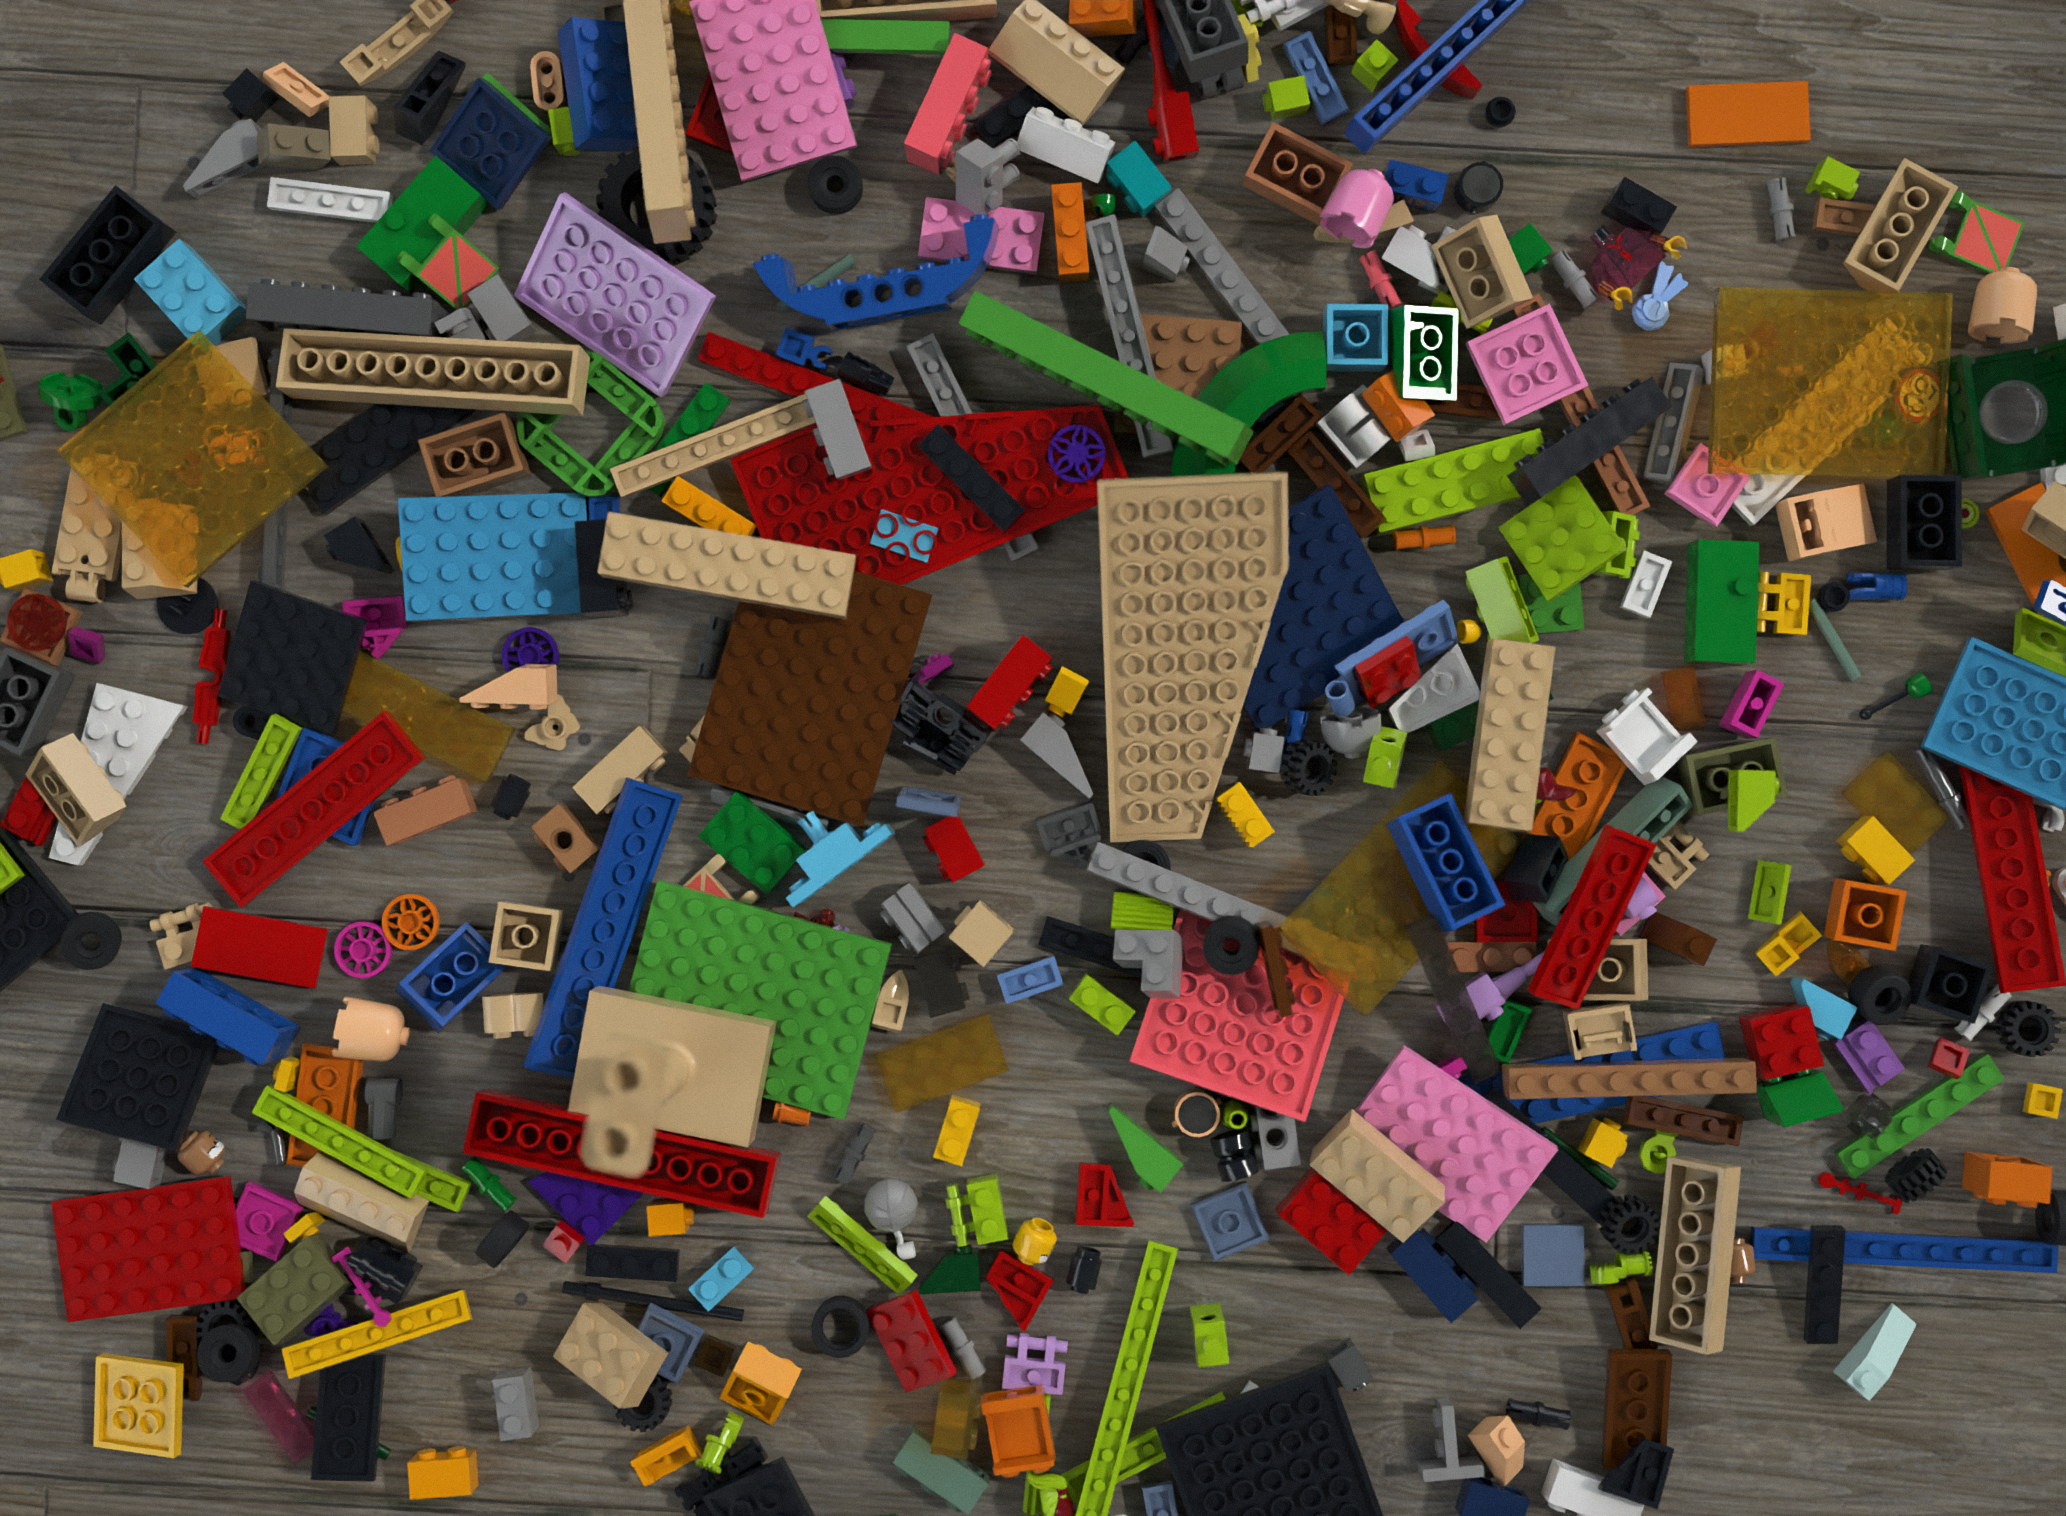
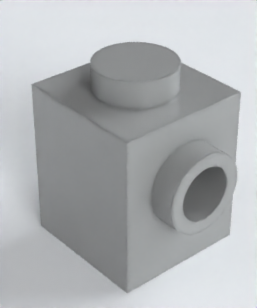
M1260 728L1259 733L1251 734V739H1245L1243 756L1248 757L1246 769L1274 774L1279 773L1284 737L1277 736V730Z

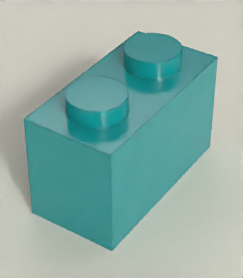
M1136 141L1128 145L1106 164L1107 174L1105 177L1115 190L1119 188L1126 196L1124 202L1133 213L1137 211L1142 218L1152 211L1156 204L1171 194V185Z

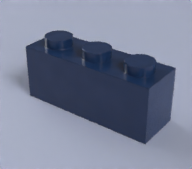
M1424 1227L1420 1231L1416 1230L1404 1243L1396 1238L1386 1247L1387 1251L1450 1323L1455 1321L1478 1300L1472 1292L1476 1288L1475 1285L1464 1273L1459 1277L1452 1270L1456 1264L1444 1250L1438 1254L1432 1247L1436 1241Z

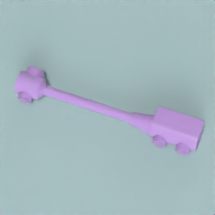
M1641 877L1624 915L1631 918L1638 915L1641 920L1654 914L1657 911L1654 904L1659 902L1656 893L1643 877ZM1545 951L1521 967L1513 968L1493 979L1486 972H1481L1435 1002L1433 1006L1453 1035L1456 1036L1460 1033L1465 1038L1478 1029L1477 1021L1485 1016L1488 1021H1491L1504 1012L1501 1005L1506 1003L1505 1000L1527 980L1528 976L1536 972Z

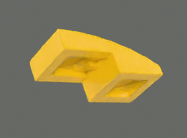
M1799 911L1767 939L1755 954L1775 976H1778L1800 958L1799 954L1822 937V935L1804 914Z

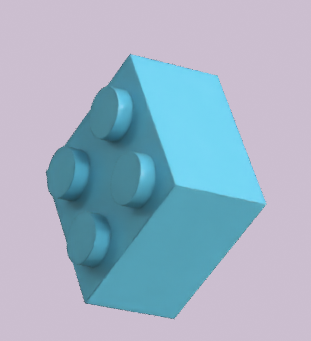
M1388 304L1326 305L1322 315V332L1327 356L1326 372H1383L1388 365Z

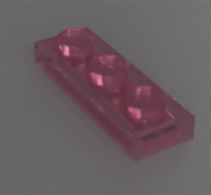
M271 1370L242 1390L294 1465L313 1452L315 1431Z

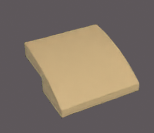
M256 337L223 343L193 354L208 412L217 413L239 403L250 404L266 397L268 383Z

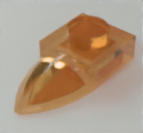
M1827 940L1828 967L1849 987L1853 978L1862 969L1871 965L1850 944L1843 941Z

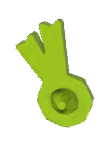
M1655 1130L1654 1135L1642 1141L1638 1157L1643 1168L1658 1174L1665 1172L1667 1157L1676 1156L1672 1142L1678 1134Z

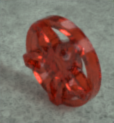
M29 594L18 599L11 607L7 617V628L14 642L25 649L33 651H43L55 647L64 636L67 627V614L60 603L52 597L42 594ZM33 600L30 606L31 611L20 609L25 603ZM41 601V607H42V608H41V610L39 611V610L37 609V607H38V605H39V602ZM47 602H49L56 609V611H48ZM17 614H25V616L21 619ZM53 615H57L59 617V619L51 622L50 617H52ZM15 621L24 627L21 629L20 635L17 634ZM59 625L58 630L55 634V631L52 630L50 626L55 627ZM27 633H31V636L25 640ZM44 633H49L50 641L45 638ZM37 637L41 642L44 643L38 646L29 645L30 643L35 641Z

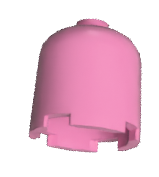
M1355 169L1347 172L1340 180L1320 214V217H1322L1320 225L1324 230L1340 240L1342 235L1354 240L1352 243L1353 247L1370 248L1394 201L1392 188L1384 179L1385 176L1376 169Z

